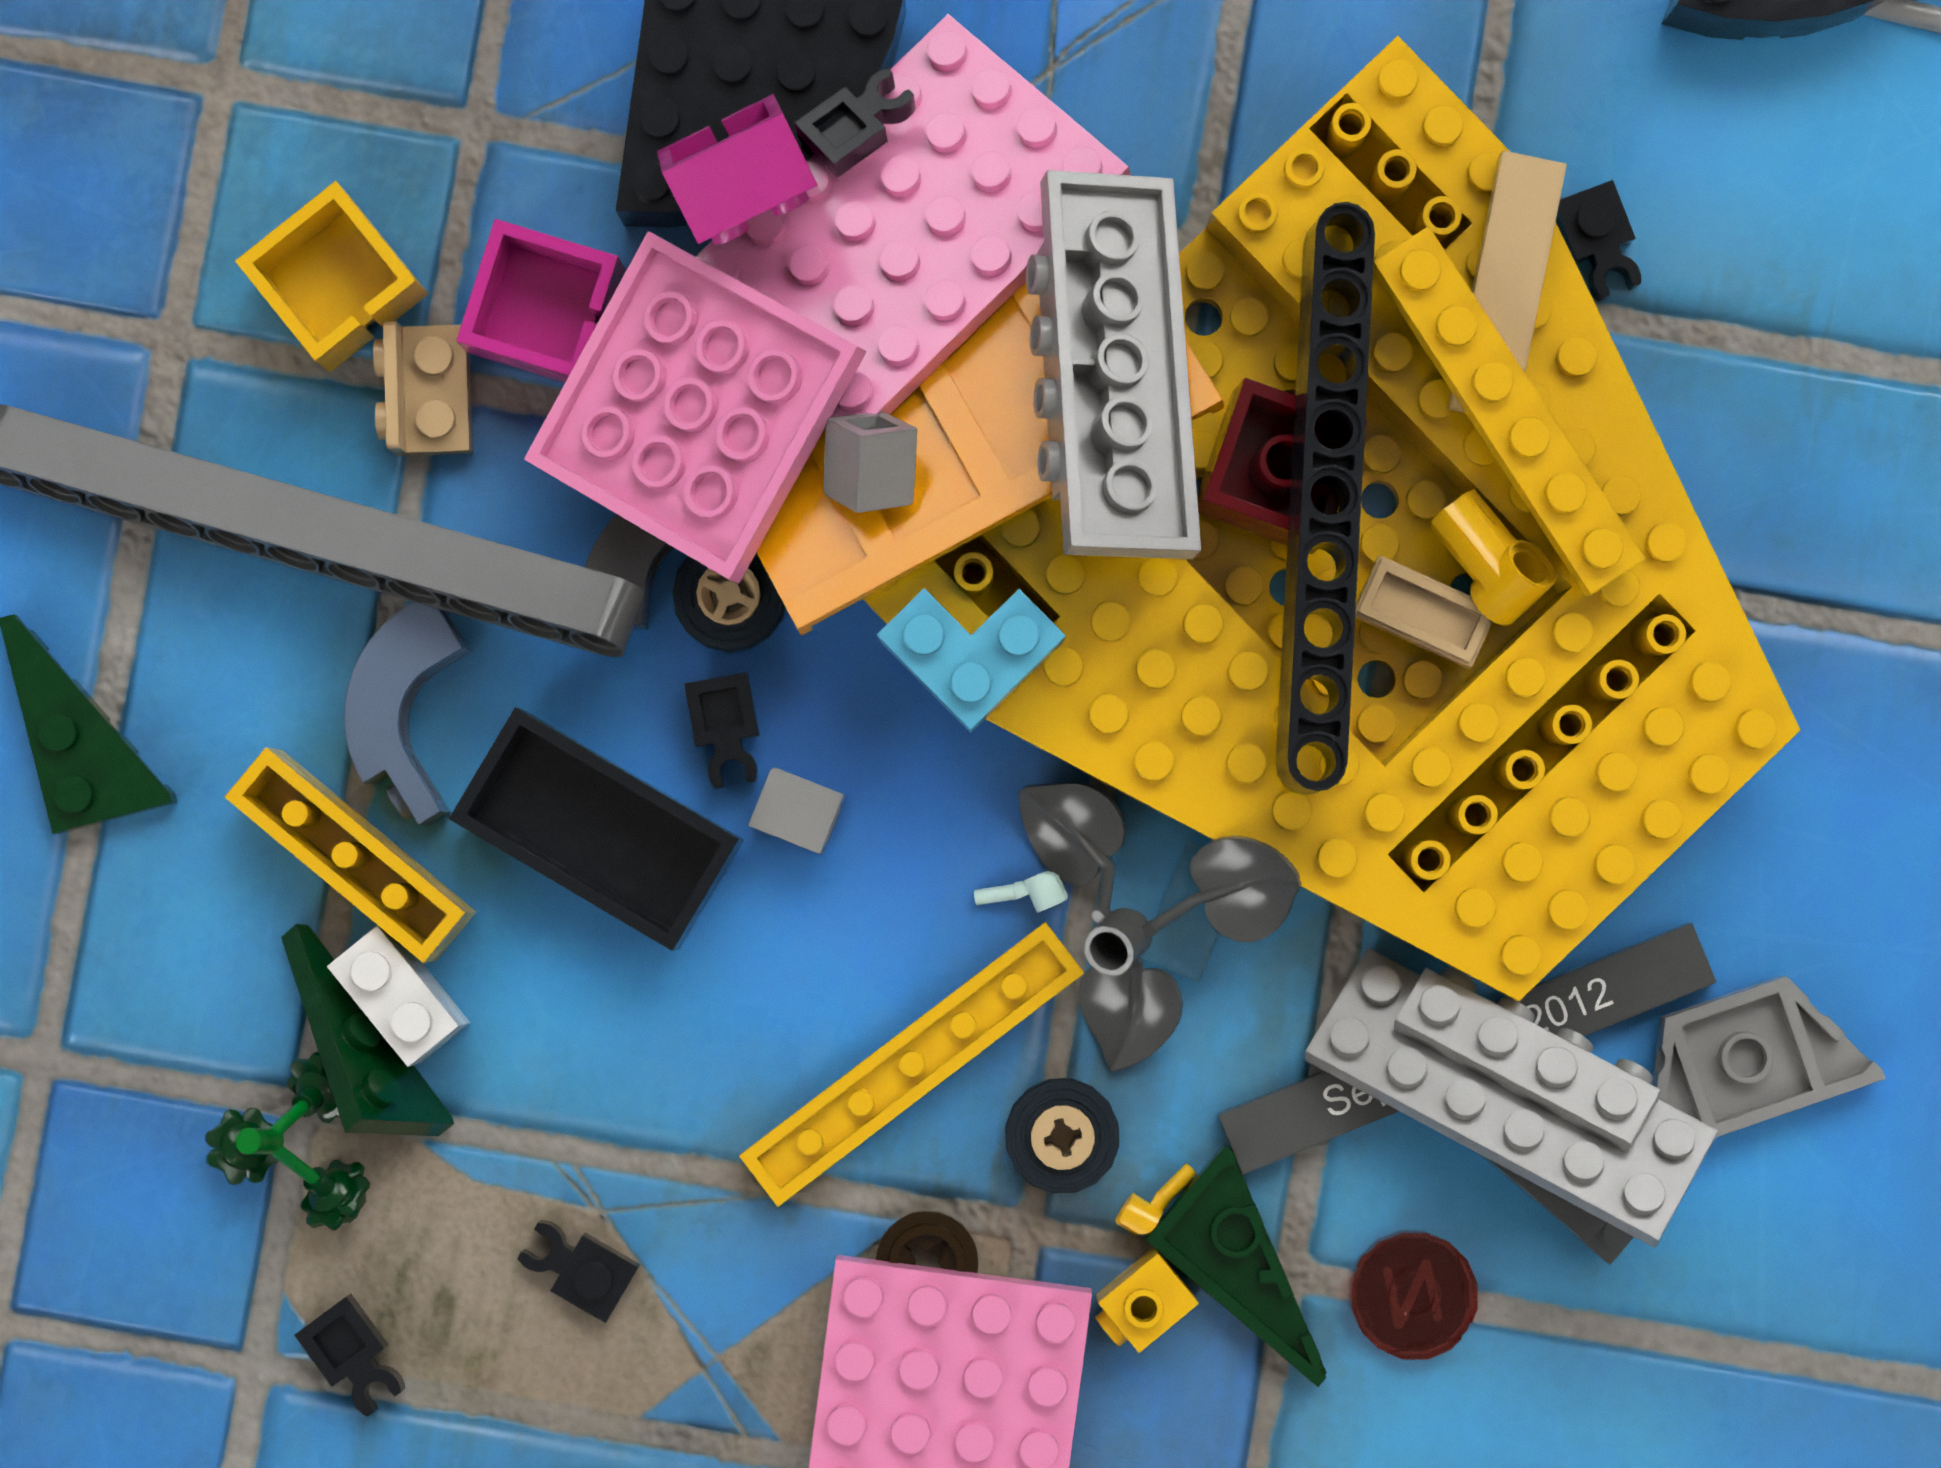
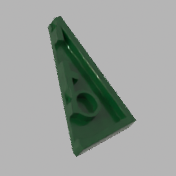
M17 615L1 617L0 627L52 834H61L178 803L174 791L160 781L138 755L139 751L127 737L120 735L113 727L107 714L76 679H72L48 652L49 648L33 630L28 629Z
M295 924L281 939L344 1131L346 1133L440 1136L454 1125L452 1115L414 1065L406 1066L327 968L334 961V958L310 926Z
M1223 1144L1160 1218L1156 1227L1144 1238L1313 1384L1319 1387L1326 1379L1325 1374L1327 1373L1320 1358L1321 1356L1304 1321L1280 1260L1239 1169L1235 1155L1229 1147Z

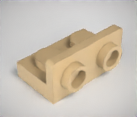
M397 321L383 322V339L374 340V369L377 377H384L385 402H377L375 406L376 433L378 440H386L387 449L396 456L473 454L470 354L456 342L461 324L402 327Z

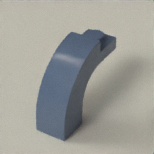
M412 602L385 622L363 649L348 684L344 721L349 753L362 782L375 785L389 776L393 784L386 788V792L402 818L407 821L414 817L418 825H431L449 814L450 810L414 752L409 735L410 711L418 692L432 676L472 651L447 611Z

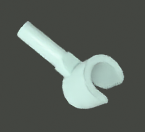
M1050 871L1039 873L1024 881L1014 882V884L974 890L976 905L1016 900L1029 895L1037 913L1060 904L1068 898L1059 875Z

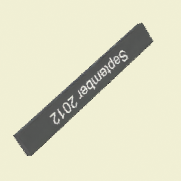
M1686 923L1540 982L1518 1002L1532 1011L1535 1016L1533 1023L1556 1035L1560 1028H1567L1586 1036L1717 982L1693 924ZM1500 999L1493 1001V1003L1498 1004ZM1321 1071L1217 1113L1238 1162L1239 1169L1244 1175L1399 1111L1335 1076Z

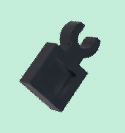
M888 68L882 69L869 78L865 92L856 98L845 86L794 122L797 137L838 178L888 142L886 128L883 124H897L907 120L916 109L914 94L908 89L897 98H883L884 95L890 93L895 88L893 73Z
M1611 180L1560 199L1556 224L1575 263L1587 259L1590 260L1593 269L1589 275L1588 285L1595 300L1600 302L1610 296L1609 288L1605 283V275L1609 271L1620 273L1624 277L1625 285L1629 291L1637 288L1641 284L1639 267L1631 258L1622 255L1620 247L1630 244L1636 238L1614 181Z
M745 672L685 683L695 747L714 745L716 754L711 759L708 767V775L715 789L724 788L722 769L727 762L732 760L740 761L743 764L747 783L757 782V763L754 757L744 750L742 739L760 736L749 674Z
M546 1220L539 1221L534 1230L550 1240V1254L545 1257H539L531 1251L524 1249L517 1259L525 1268L531 1271L544 1272L552 1270L559 1274L551 1292L606 1323L640 1264L586 1232L582 1235L576 1247H573L567 1243L566 1236L558 1225Z
M352 1294L343 1298L294 1335L331 1387L346 1376L353 1384L352 1399L354 1405L367 1417L378 1409L376 1402L369 1395L371 1382H383L394 1397L405 1389V1383L400 1373L390 1366L380 1365L374 1356L387 1347L388 1343Z

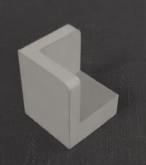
M886 412L828 418L825 430L824 494L856 513L912 504L915 487L917 428Z
M772 768L748 826L823 855L846 795L779 768Z

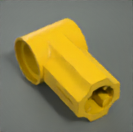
M1475 489L1462 494L1431 521L1432 525L1430 528L1472 578L1470 594L1477 609L1496 624L1504 626L1513 624L1556 582L1557 573L1549 556L1531 542L1517 541Z

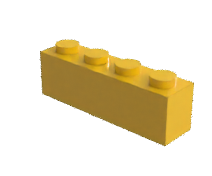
M265 747L224 796V798L422 963L437 961L477 912L283 750Z

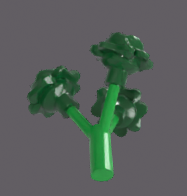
M314 1052L309 1059H295L290 1064V1070L293 1075L287 1080V1086L295 1096L292 1099V1107L274 1124L268 1123L257 1108H249L243 1112V1115L237 1110L232 1109L224 1112L220 1124L205 1135V1142L208 1146L215 1148L206 1156V1163L210 1167L222 1171L229 1184L236 1185L240 1184L245 1177L252 1183L261 1182L265 1177L268 1167L280 1161L304 1179L303 1186L308 1190V1193L300 1206L304 1212L308 1213L306 1224L312 1228L327 1226L331 1230H337L342 1224L351 1223L356 1219L360 1209L366 1203V1192L370 1188V1182L363 1176L364 1166L360 1162L344 1164L340 1160H334L329 1164L327 1171L321 1167L311 1168L283 1146V1134L302 1116L310 1117L317 1113L318 1118L328 1124L335 1117H340L319 1052Z

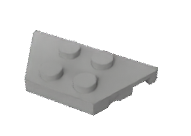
M1780 975L1661 1016L1652 1085L1661 1089L1659 1100L1717 1129L1716 1137L1886 1078L1883 1070L1874 1061H1870L1827 1015H1822L1809 1002V998L1787 976Z

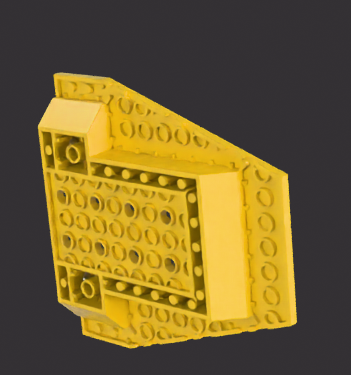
M1399 36L1394 38L1211 212L1206 228L1179 253L1185 340L1205 373L1210 377L1224 403V408L1212 414L1210 411L1192 421L1196 480H1202L1232 391L1245 377L1287 393L1296 394L1303 247L1306 233L1326 208L1335 203L1350 202L1359 205L1368 212L1374 223L1375 230L1374 261L1429 226L1472 291L1498 157L1503 150L1511 151ZM1556 222L1525 374L1646 559L1592 595H1584L1467 414L1448 409L1451 395L1450 388L1373 272L1365 418L1367 425L1364 437L1362 492L1371 484L1385 485L1393 492L1396 505L1390 516L1379 519L1367 514L1361 503L1356 602L1379 555L1447 586L1451 585L1455 577L1468 575L1430 526L1432 525L1431 521L1445 507L1472 489L1477 491L1517 541L1531 542L1549 556L1555 566L1557 578L1554 585L1513 624L1504 626L1492 621L1474 664L1469 669L1355 618L1348 763L1344 776L1338 784L1328 790L1307 795L1294 793L1282 784L1277 775L1276 748L1284 605L1279 604L1273 599L1270 594L1269 585L1274 574L1286 570L1287 545L1199 514L1201 551L1193 559L1064 555L1060 500H1052L1051 497L863 598L867 605L888 624L925 588L972 635L1020 589L1066 635V638L985 719L986 721L1082 770L1084 773L1171 819L1192 828L1211 840L1228 836H1242L1256 839L1272 846L1282 853L1297 869L1300 875V887L1364 919L1383 931L1417 947L1516 1001H1520L1801 731ZM1327 226L1325 228L1326 240L1332 248L1340 252L1352 251V238L1345 229L1338 226ZM1334 290L1322 291V304L1328 313L1339 318L1349 316V303L1344 295ZM1204 302L1211 304L1218 310L1221 317V325L1216 332L1211 335L1202 336L1195 334L1189 329L1186 324L1185 314L1187 309L1193 304ZM1320 355L1318 368L1322 376L1330 382H1345L1346 369L1342 361L1333 355ZM1318 549L1313 554H1308L1307 563L1312 575L1319 580L1332 581L1336 572V565L1332 556L1321 549ZM1310 614L1306 617L1304 633L1308 641L1321 648L1328 647L1333 636L1332 627L1324 617L1316 614ZM1368 662L1382 663L1391 672L1392 687L1384 697H1369L1359 687V671ZM1306 680L1300 691L1301 701L1310 712L1323 714L1329 704L1328 692L1318 681ZM1305 745L1298 752L1297 767L1305 778L1318 781L1325 772V758L1315 747Z

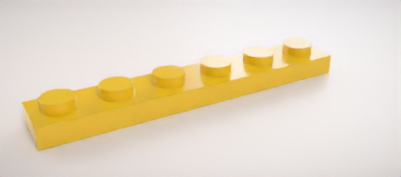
M1429 226L1375 260L1373 272L1584 595H1592L1644 561L1646 557Z
M1044 922L747 1148L739 1157L775 1205L779 1207L1084 974L1083 970L1048 924Z

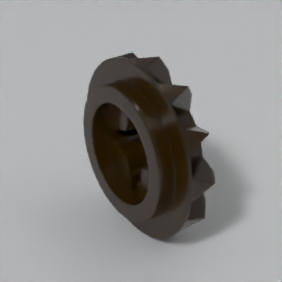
M940 1211L911 1212L889 1226L877 1249L876 1260L915 1265L916 1260L911 1254V1249L906 1245L908 1242L914 1247L919 1246L921 1249L928 1251L934 1245L938 1247L944 1240L947 1244L942 1248L943 1253L938 1260L943 1269L959 1272H978V1253L971 1235L961 1222Z

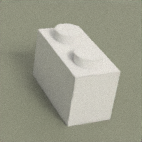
M378 925L327 966L407 1067L423 1062L470 1023L425 965Z

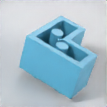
M924 588L877 634V637L920 683L972 733L1064 642L1066 635L1020 589L970 635Z

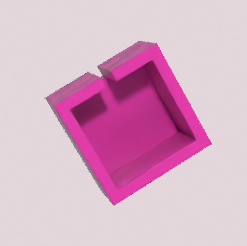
M774 94L721 119L729 137L720 142H717L710 126H707L657 151L662 174L698 244L710 238L714 245H720L733 240L750 228L747 220L771 209L774 216L787 213L808 201L809 196L806 191L818 186Z
M494 219L456 342L468 354L565 383L593 333L597 320H600L624 276L626 269L617 255Z

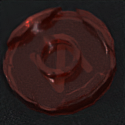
M1402 1230L1377 1239L1358 1258L1349 1280V1306L1359 1330L1378 1349L1403 1360H1428L1451 1350L1462 1339L1461 1336L1467 1331L1469 1324H1472L1478 1310V1283L1468 1260L1449 1241L1424 1230Z

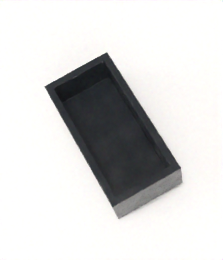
M517 707L514 708L449 817V820L671 951L681 948L744 841L743 838L538 717Z

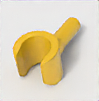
M1187 1163L1184 1164L1154 1194L1150 1202L1135 1193H1131L1120 1209L1115 1222L1134 1235L1151 1232L1159 1222L1163 1210L1169 1205L1168 1203L1197 1173Z

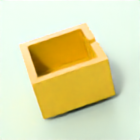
M334 181L235 260L237 265L314 361L330 373L374 338L367 328L374 321L382 327L383 322L396 321L429 294L337 181Z

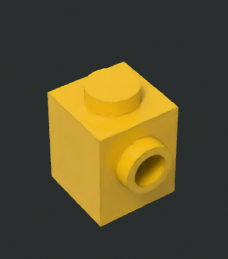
M1152 1247L1095 1294L1098 1304L1103 1309L1095 1318L1118 1347L1128 1340L1137 1352L1140 1353L1195 1308L1199 1302L1161 1253Z

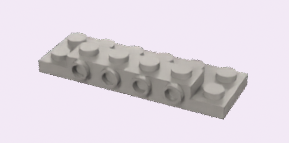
M1047 170L1040 181L1044 243L1038 250L1037 255L1032 254L1028 260L1026 286L1029 294L1040 295L1041 316L1033 318L1030 330L1031 353L1033 356H1043L1045 378H1039L1035 385L1034 412L1037 418L1047 419L1049 441H1042L1039 447L1038 475L1041 481L1051 482L1052 500H1060L1064 555L1193 559L1201 551L1173 178Z
M1367 948L1307 1047L1305 1061L1656 1248L1714 1143L1718 1130L1659 1100L1661 1089L1651 1085L1653 1077L1641 1065L1627 1059H1619L1613 1065L1592 1054L1594 1049L1592 1043L1578 1032L1567 1028H1560L1555 1035L1533 1023L1535 1016L1525 1005L1510 998H1501L1498 1004L1493 1003L1476 994L1477 986L1474 981L1458 970L1444 968L1438 974L1425 968L1423 973L1419 975Z

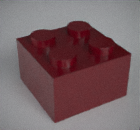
M1246 377L1232 391L1197 493L1199 514L1285 545L1288 544L1295 395ZM1316 420L1314 430L1318 441L1327 448H1341L1343 436L1339 426L1331 420ZM1314 484L1311 490V500L1315 508L1327 515L1337 514L1340 504L1335 490L1328 485ZM1311 549L1309 553L1313 554L1318 549Z

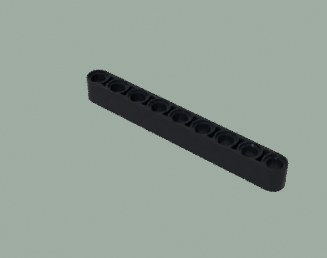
M1350 202L1335 203L1326 208L1306 233L1303 247L1276 748V769L1279 779L1290 791L1301 795L1315 794L1328 790L1338 784L1345 774L1348 763L1375 245L1374 223L1370 215L1359 205ZM1327 226H1338L1345 229L1352 238V251L1340 252L1332 248L1326 240L1325 228ZM1334 290L1344 295L1349 303V316L1339 318L1328 313L1322 304V291ZM1320 355H1333L1342 361L1346 369L1345 382H1330L1322 376L1318 368ZM1316 420H1331L1339 426L1343 436L1341 448H1327L1318 441L1314 430ZM1314 484L1328 485L1335 490L1340 504L1337 514L1327 515L1315 508L1311 500V490ZM1311 549L1324 550L1334 559L1336 572L1332 581L1319 580L1310 572L1307 558ZM1308 615H1320L1331 625L1333 636L1328 647L1321 648L1308 641L1304 633V623ZM1306 680L1318 681L1326 688L1329 695V704L1323 714L1312 713L1304 707L1300 691ZM1305 745L1315 747L1325 758V772L1318 781L1308 780L1300 773L1297 767L1298 752Z

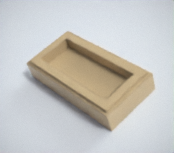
M1381 555L1376 558L1356 602L1355 618L1467 669L1472 668L1492 624V621L1477 609L1470 595Z

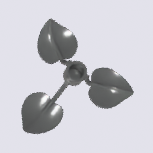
M1082 782L1033 784L1019 791V806L1025 830L1035 852L1050 872L1059 875L1060 880L1066 883L1083 886L1090 883L1098 875L1100 869L1102 870L1098 907L1091 915L1098 925L1087 935L1084 943L1085 956L1091 967L1084 973L1080 981L1079 1002L1085 1021L1101 1046L1109 1070L1112 1072L1137 1064L1156 1052L1174 1033L1182 1016V995L1172 975L1158 968L1143 969L1141 956L1150 947L1152 936L1189 910L1205 903L1207 919L1211 926L1221 935L1237 942L1259 941L1274 933L1286 920L1301 886L1300 875L1297 869L1277 849L1256 839L1228 836L1215 839L1204 845L1191 859L1189 866L1190 874L1200 892L1188 896L1155 919L1149 921L1144 915L1133 909L1120 908L1111 911L1110 903L1115 877V865L1108 857L1120 850L1126 837L1124 819L1116 802L1102 789Z

